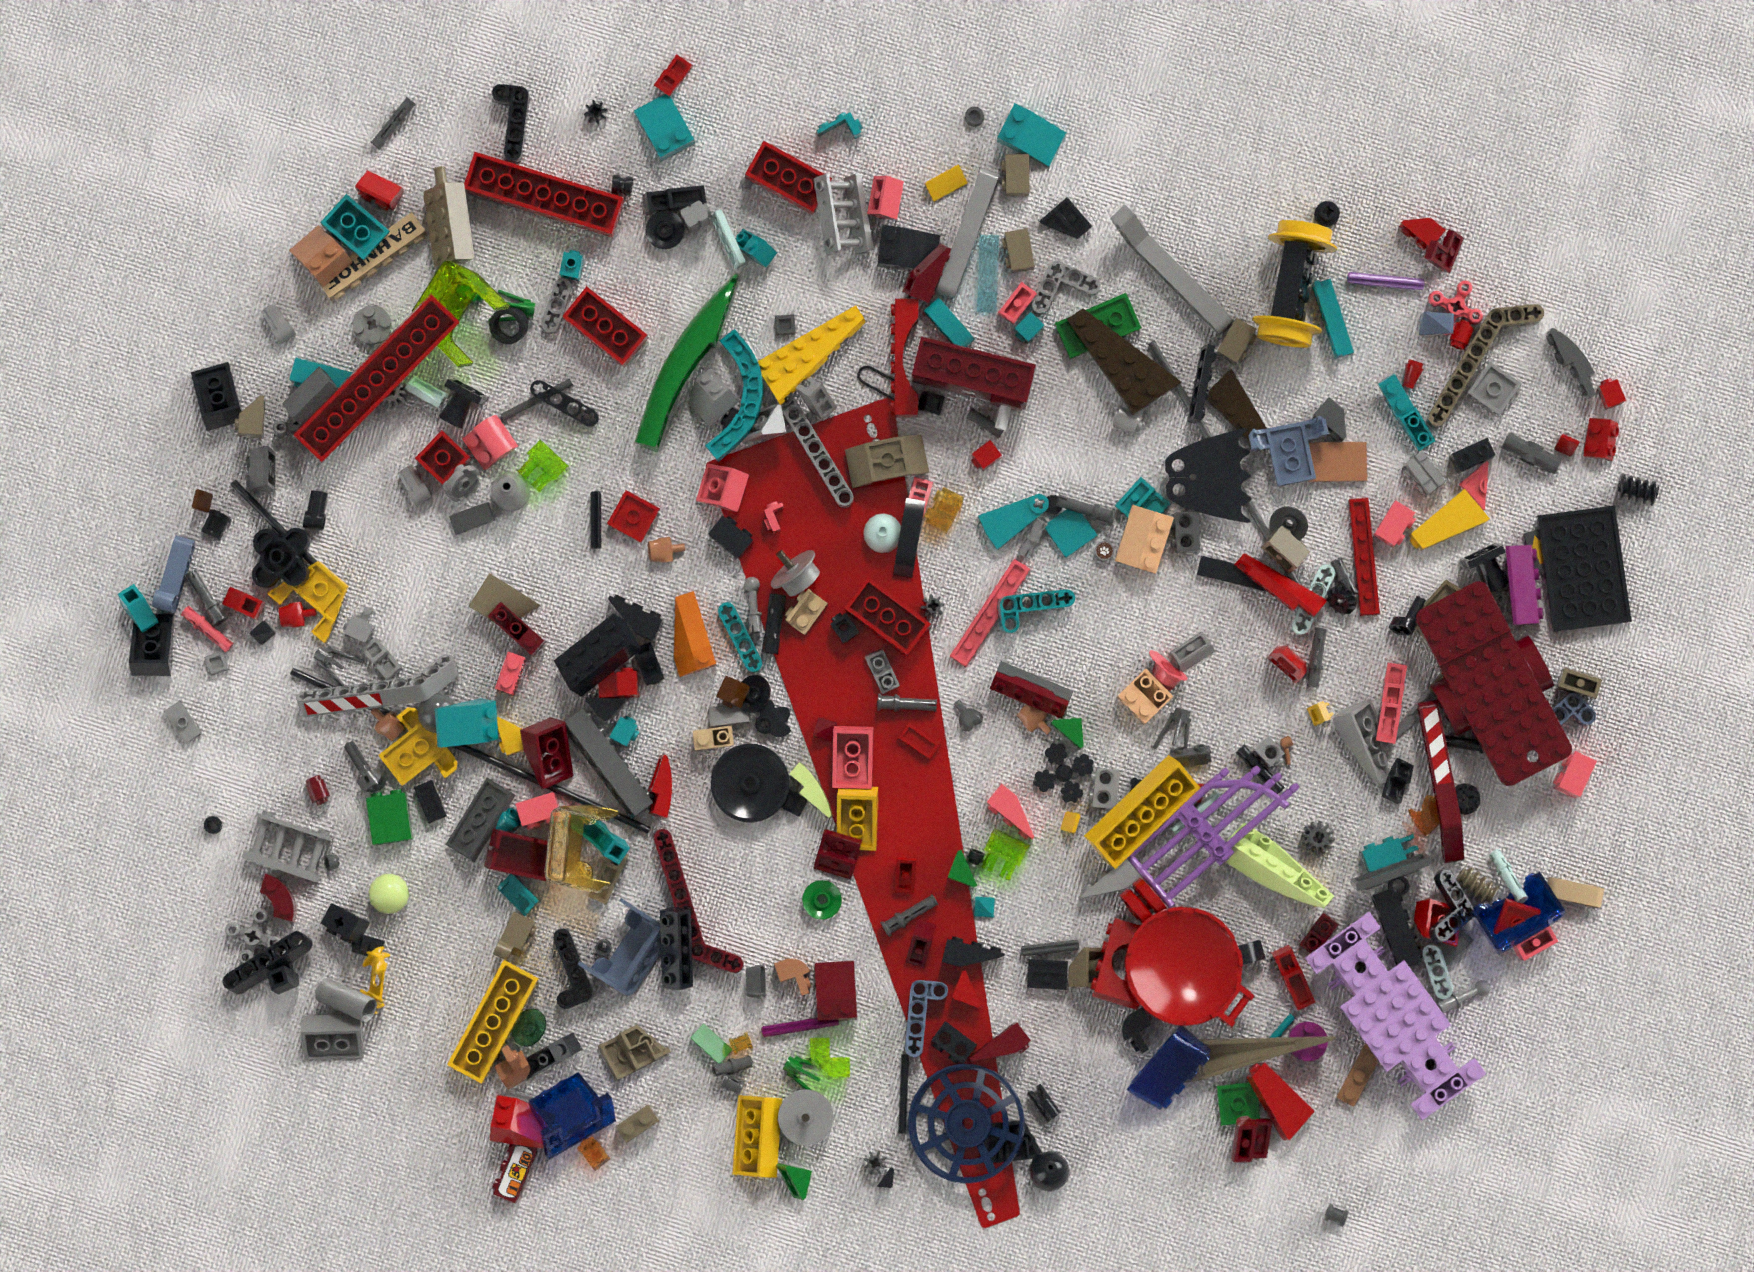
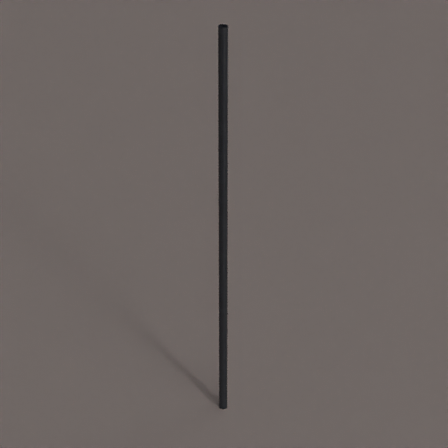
M296 668L291 670L290 675L321 689L336 687ZM383 707L377 708L384 715L390 712V710ZM451 746L539 785L535 775L471 746ZM556 784L546 788L648 834L650 831V826L634 819L631 820L628 816Z

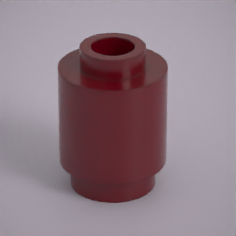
M320 775L307 779L305 787L312 804L316 803L319 806L327 803L330 793L324 779H321Z

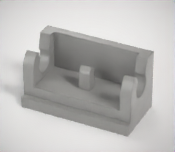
M808 378L807 381L811 384L809 387L799 384L796 389L809 411L821 420H825L837 407L824 385L812 378Z

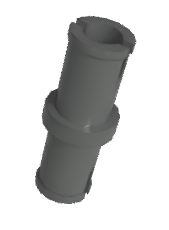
M973 407L966 416L967 419L979 425L981 430L985 429L998 439L1004 431L994 428L996 422L991 420L990 416L986 417Z
M1342 557L1331 561L1330 563L1338 577V583L1340 582L1342 586L1350 589L1354 595L1357 594L1358 590L1351 579L1352 574L1348 572Z
M750 1055L738 1059L730 1058L726 1062L713 1064L712 1072L715 1077L727 1073L735 1074L739 1070L752 1068L753 1061Z

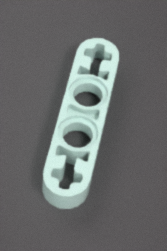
M1328 564L1320 566L1309 590L1312 591L1314 586H1321L1323 589L1321 597L1324 598L1335 577L1334 568ZM1326 568L1329 569L1331 577L1327 576L1324 583H1328L1327 586L1321 582H1316L1317 578L1319 580L1322 579L1323 573H1321V570L1325 571ZM1299 608L1292 622V630L1297 635L1306 634L1314 620L1313 617L1305 613L1301 608ZM1300 613L1304 617L1311 618L1310 621L1305 620V630H1297L1298 627L1295 624L1300 623L1303 618L1299 617Z

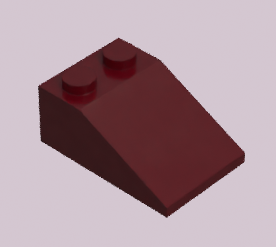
M550 717L520 730L523 750L541 789L574 776L565 721Z
M854 961L815 963L818 1022L858 1020Z
M1014 1022L967 1059L969 1062L1017 1052L1021 1054L1030 1047L1028 1043L1031 1040L1020 1025Z

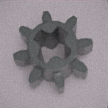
M930 594L929 600L922 599V602L925 604L920 607V610L926 612L924 617L932 615V619H935L936 613L939 615L943 614L940 608L945 606V604L940 603V596L933 598V595ZM931 602L937 606L934 611H932V608H928Z
M870 1151V1158H863L868 1164L863 1168L869 1167L871 1169L870 1175L876 1170L878 1174H881L880 1168L887 1167L882 1164L886 1157L880 1158V1151L876 1155H873ZM879 1158L878 1162L881 1165L872 1168V1164L869 1163L870 1159Z

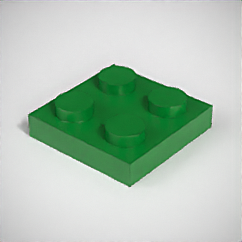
M1249 1082L1216 1086L1221 1126L1236 1124V1120L1242 1116H1249L1251 1119H1261L1258 1097Z

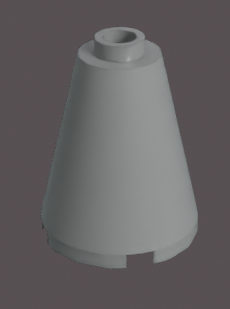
M508 472L495 479L491 487V496L494 503L502 510L516 511L520 510L529 500L530 487L523 476Z

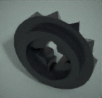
M1334 586L1327 593V601L1330 603L1329 608L1332 607L1335 613L1339 612L1343 616L1355 610L1357 605L1356 597L1347 587ZM1338 599H1346L1344 603L1337 602Z
M1466 783L1455 786L1457 800L1462 798L1463 792L1466 796H1473V798L1468 800L1467 806L1464 802H1458L1460 814L1468 815L1475 812L1480 805V794L1477 788Z

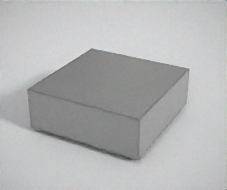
M223 650L204 657L211 676L230 669Z

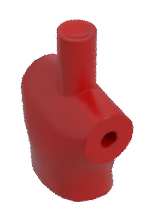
M294 602L279 607L281 627L305 626V617L317 616L315 608L303 610L301 602Z

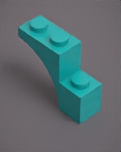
M572 805L562 821L564 825L570 827L591 842L603 856L617 864L621 863L630 849L626 840L610 832L604 822Z

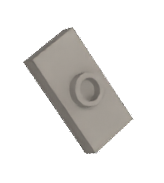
M181 701L163 711L185 744L202 734V731Z

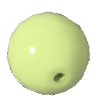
M383 874L376 877L368 890L371 905L377 911L385 914H392L402 910L409 898L406 882L400 876L394 874Z

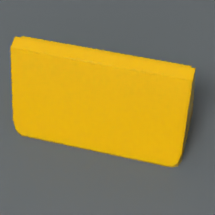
M958 164L925 182V187L935 202L968 184Z

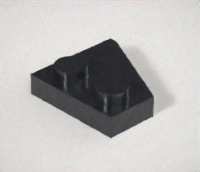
M1068 197L1039 221L1044 226L1076 239H1080L1093 227Z

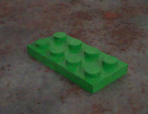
M1127 293L1086 309V311L1121 337L1142 329ZM1067 318L1054 323L1071 360L1088 351L1066 321Z

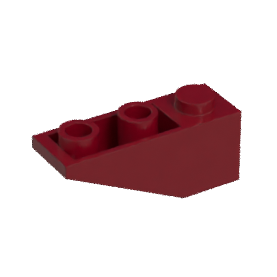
M940 243L909 273L902 292L929 303L935 295V288L942 276L945 263L950 258L951 248Z
M502 602L488 615L493 622L532 657L546 643Z

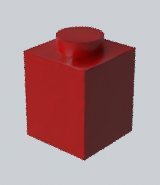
M1609 378L1600 382L1601 385L1597 388L1605 410L1623 404L1626 401L1618 379L1612 381Z
M991 440L971 454L973 458L971 459L972 464L977 470L981 468L982 471L1002 458V454Z

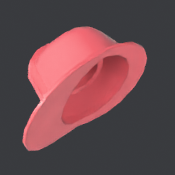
M1154 650L1149 651L1151 658L1155 661L1152 671L1153 676L1168 691L1173 690L1181 680L1186 681L1188 679L1182 671L1174 667L1161 654Z

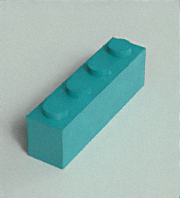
M295 357L289 380L294 383V387L298 388L320 366L328 373L336 386L339 387L353 372Z

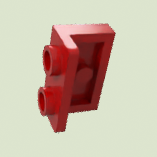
M1589 418L1583 456L1613 461V456L1616 454V437L1619 435L1618 423L1611 419Z

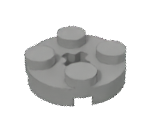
M367 305L356 313L353 319V330L361 342L374 345L382 343L391 334L392 321L389 314L383 308ZM375 320L378 327L369 330L368 322Z
M459 465L455 468L454 474L449 480L443 484L442 488L452 501L459 502L461 501L459 498L463 496L467 498L475 491L479 484L477 477L480 476V473L473 466Z

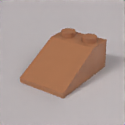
M319 225L289 250L322 287L327 285L352 263L344 249Z

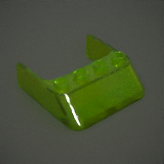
M444 261L424 290L412 312L430 293L459 321L476 294L495 311L506 310L510 305L478 273L453 261ZM453 329L437 346L457 367L472 366L473 361L453 341Z

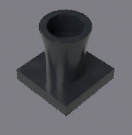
M456 378L447 379L444 386L454 391L438 417L455 427L463 429L472 403L475 402L478 405L485 404L489 396Z
M1493 543L1460 559L1463 567L1468 569L1476 567L1481 581L1488 586L1490 592L1499 590L1509 584L1495 558L1506 553L1503 545Z

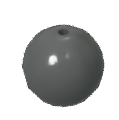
M436 693L428 700L420 702L418 719L421 725L427 731L436 733L435 708L453 705L455 702L448 695Z

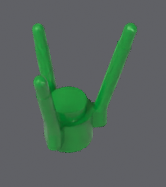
M498 290L499 294L520 302L516 304L500 301L501 305L519 308L525 313L527 319L528 317L533 318L534 302ZM513 316L500 317L499 322L516 321Z
M789 1056L783 1067V1070L787 1072L786 1075L795 1080L804 1089L812 1090L796 1075L802 1073L818 1082L821 1079L802 1069L803 1065L800 1063L824 1068V1065L802 1059L798 1056L795 1058Z

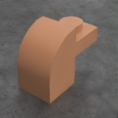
M790 958L774 963L780 982L796 977L801 995L809 994L808 989L812 987L809 978H804L803 974L809 973L810 969L804 962Z
M507 1045L501 1048L506 1060L494 1067L501 1081L509 1090L526 1079L530 1072V1066L522 1050L520 1052L512 1051Z

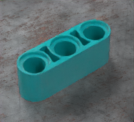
M937 298L923 310L951 344L968 347L975 341L972 334L941 299Z

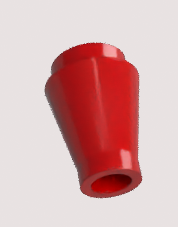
M1411 359L1408 360V363H1405L1402 386L1414 389L1417 380L1424 370L1423 363Z

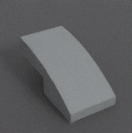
M377 637L373 638L361 649L386 680L392 679L403 669Z

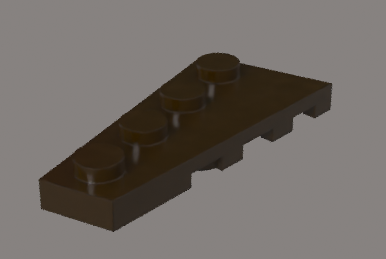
M1230 369L1209 390L1207 401L1236 430L1246 428L1247 431L1242 436L1250 443L1249 434L1252 429L1262 430L1267 429L1234 372Z

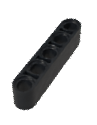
M300 931L292 932L227 973L223 978V986L235 994L240 995L268 978V972L283 965L287 966L309 952L313 945L311 938Z

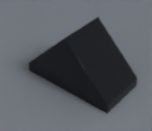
M586 698V702L605 723L626 705V699Z

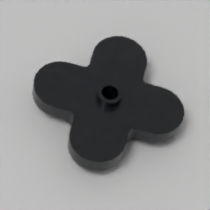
M291 528L282 537L270 529L258 531L253 539V547L260 555V561L252 571L254 583L262 588H271L282 578L290 586H303L308 581L310 574L308 566L301 559V556L310 546L309 534L300 528Z

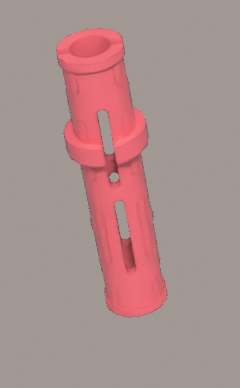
M189 605L183 610L181 616L187 619L194 629H198L225 653L233 646L234 643L206 620V617L199 615Z

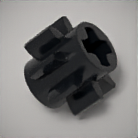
M593 100L592 105H585L588 112H585L584 116H590L589 123L595 121L599 125V121L602 119L607 120L604 113H607L608 109H602L603 102L596 104ZM594 109L598 110V116H594Z

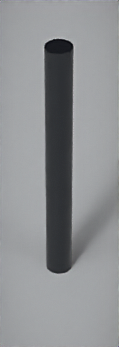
M901 1054L898 1133L906 1134L908 1054Z

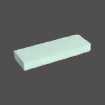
M717 210L713 213L711 220L735 269L740 268L746 261L722 210Z

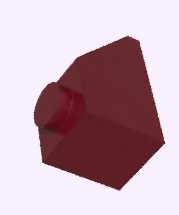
M917 920L905 963L924 968L936 924Z

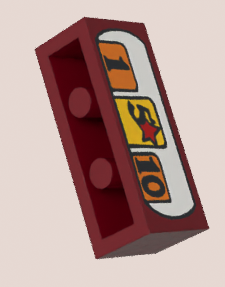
M509 1144L507 1152L510 1154L508 1159L503 1160L499 1170L502 1171L500 1179L496 1178L493 1183L492 1189L495 1190L493 1195L517 1203L539 1148Z

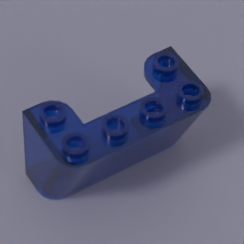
M1541 872L1531 873L1525 877L1523 890L1528 899L1522 903L1540 909L1541 913L1539 915H1534L1514 927H1509L1498 934H1494L1493 929L1505 899L1516 901L1512 893L1510 892L1508 897L1503 900L1501 898L1495 900L1491 904L1492 906L1480 903L1474 907L1472 911L1473 921L1497 954L1510 950L1565 916L1564 907Z

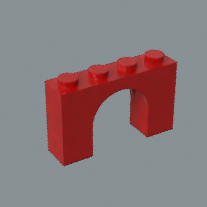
M1114 918L1112 923H1108L1105 933L1108 935L1107 942L1103 941L1100 950L1103 953L1102 960L1098 959L1095 971H1098L1097 978H1093L1090 989L1093 990V997L1135 1010L1139 1008L1140 1004L1133 996L1128 982L1118 977L1114 972L1112 956L1118 950L1128 948L1132 936L1140 925Z

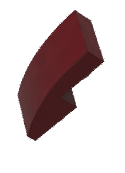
M1323 911L1299 945L1311 954L1327 942V939L1339 923Z

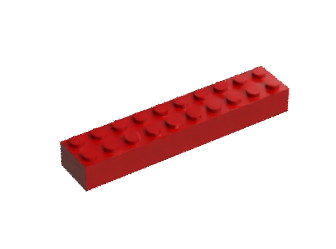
M430 293L338 387V390L302 426H299L293 435L323 462L460 321Z

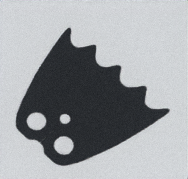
M1243 428L1212 436L1170 454L1165 460V471L1169 475V481L1166 484L1168 499L1180 506L1203 514L1250 523V519L1242 514L1241 508L1244 504L1250 502L1252 498L1242 491L1241 485L1251 477V474L1244 471L1240 466L1241 460L1250 451L1238 443L1239 438L1247 429ZM1180 459L1184 462V469L1177 472L1173 470L1172 463L1174 460ZM1195 474L1196 480H1190V475ZM1174 485H1184L1185 493L1182 496H1176L1173 493Z

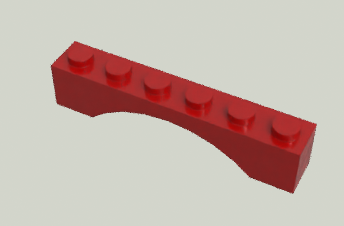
M895 299V304H891V316H895V323H891V335H895V343H891V354H895V362H891V374H895V381H891V393H895V401H891V412H895V418H918V394L911 387L903 366V351L907 337L918 322V299Z

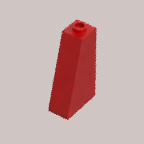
M1265 1062L1254 1063L1248 1070L1250 1073L1246 1078L1279 1136L1283 1140H1290L1315 1111Z

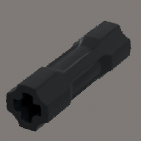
M770 594L768 616L761 651L763 653L778 654L782 618L786 603L785 595Z

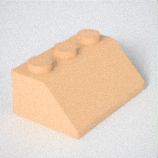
M1132 505L1115 561L1156 574L1174 517Z

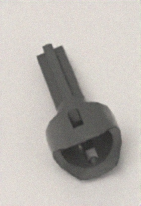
M353 740L347 742L344 748L362 775L357 781L361 790L371 793L381 790L386 785L385 776L379 768L371 770Z

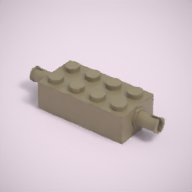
M440 166L433 168L436 185L424 191L426 220L429 227V240L431 242L434 268H448L449 284H456L462 282L459 265L475 259L464 182H447L446 167Z

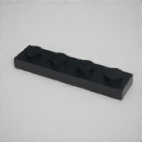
M1207 344L1201 347L1187 420L1189 423L1195 424L1205 416L1204 403L1209 395L1207 387L1208 382L1212 378L1211 365L1216 357L1214 345Z

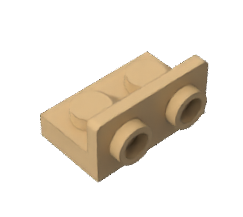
M810 589L806 592L802 591L796 599L799 602L795 608L791 606L785 614L787 617L785 621L803 635H806L828 605L827 602L814 594Z

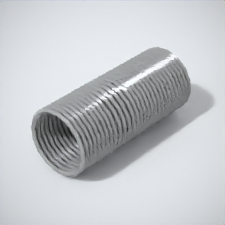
M329 978L320 981L315 991V999L318 1002L363 1022L369 1021L376 1011L377 1004L374 998Z

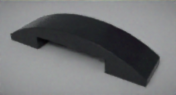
M906 497L893 575L913 577L926 502L924 500Z

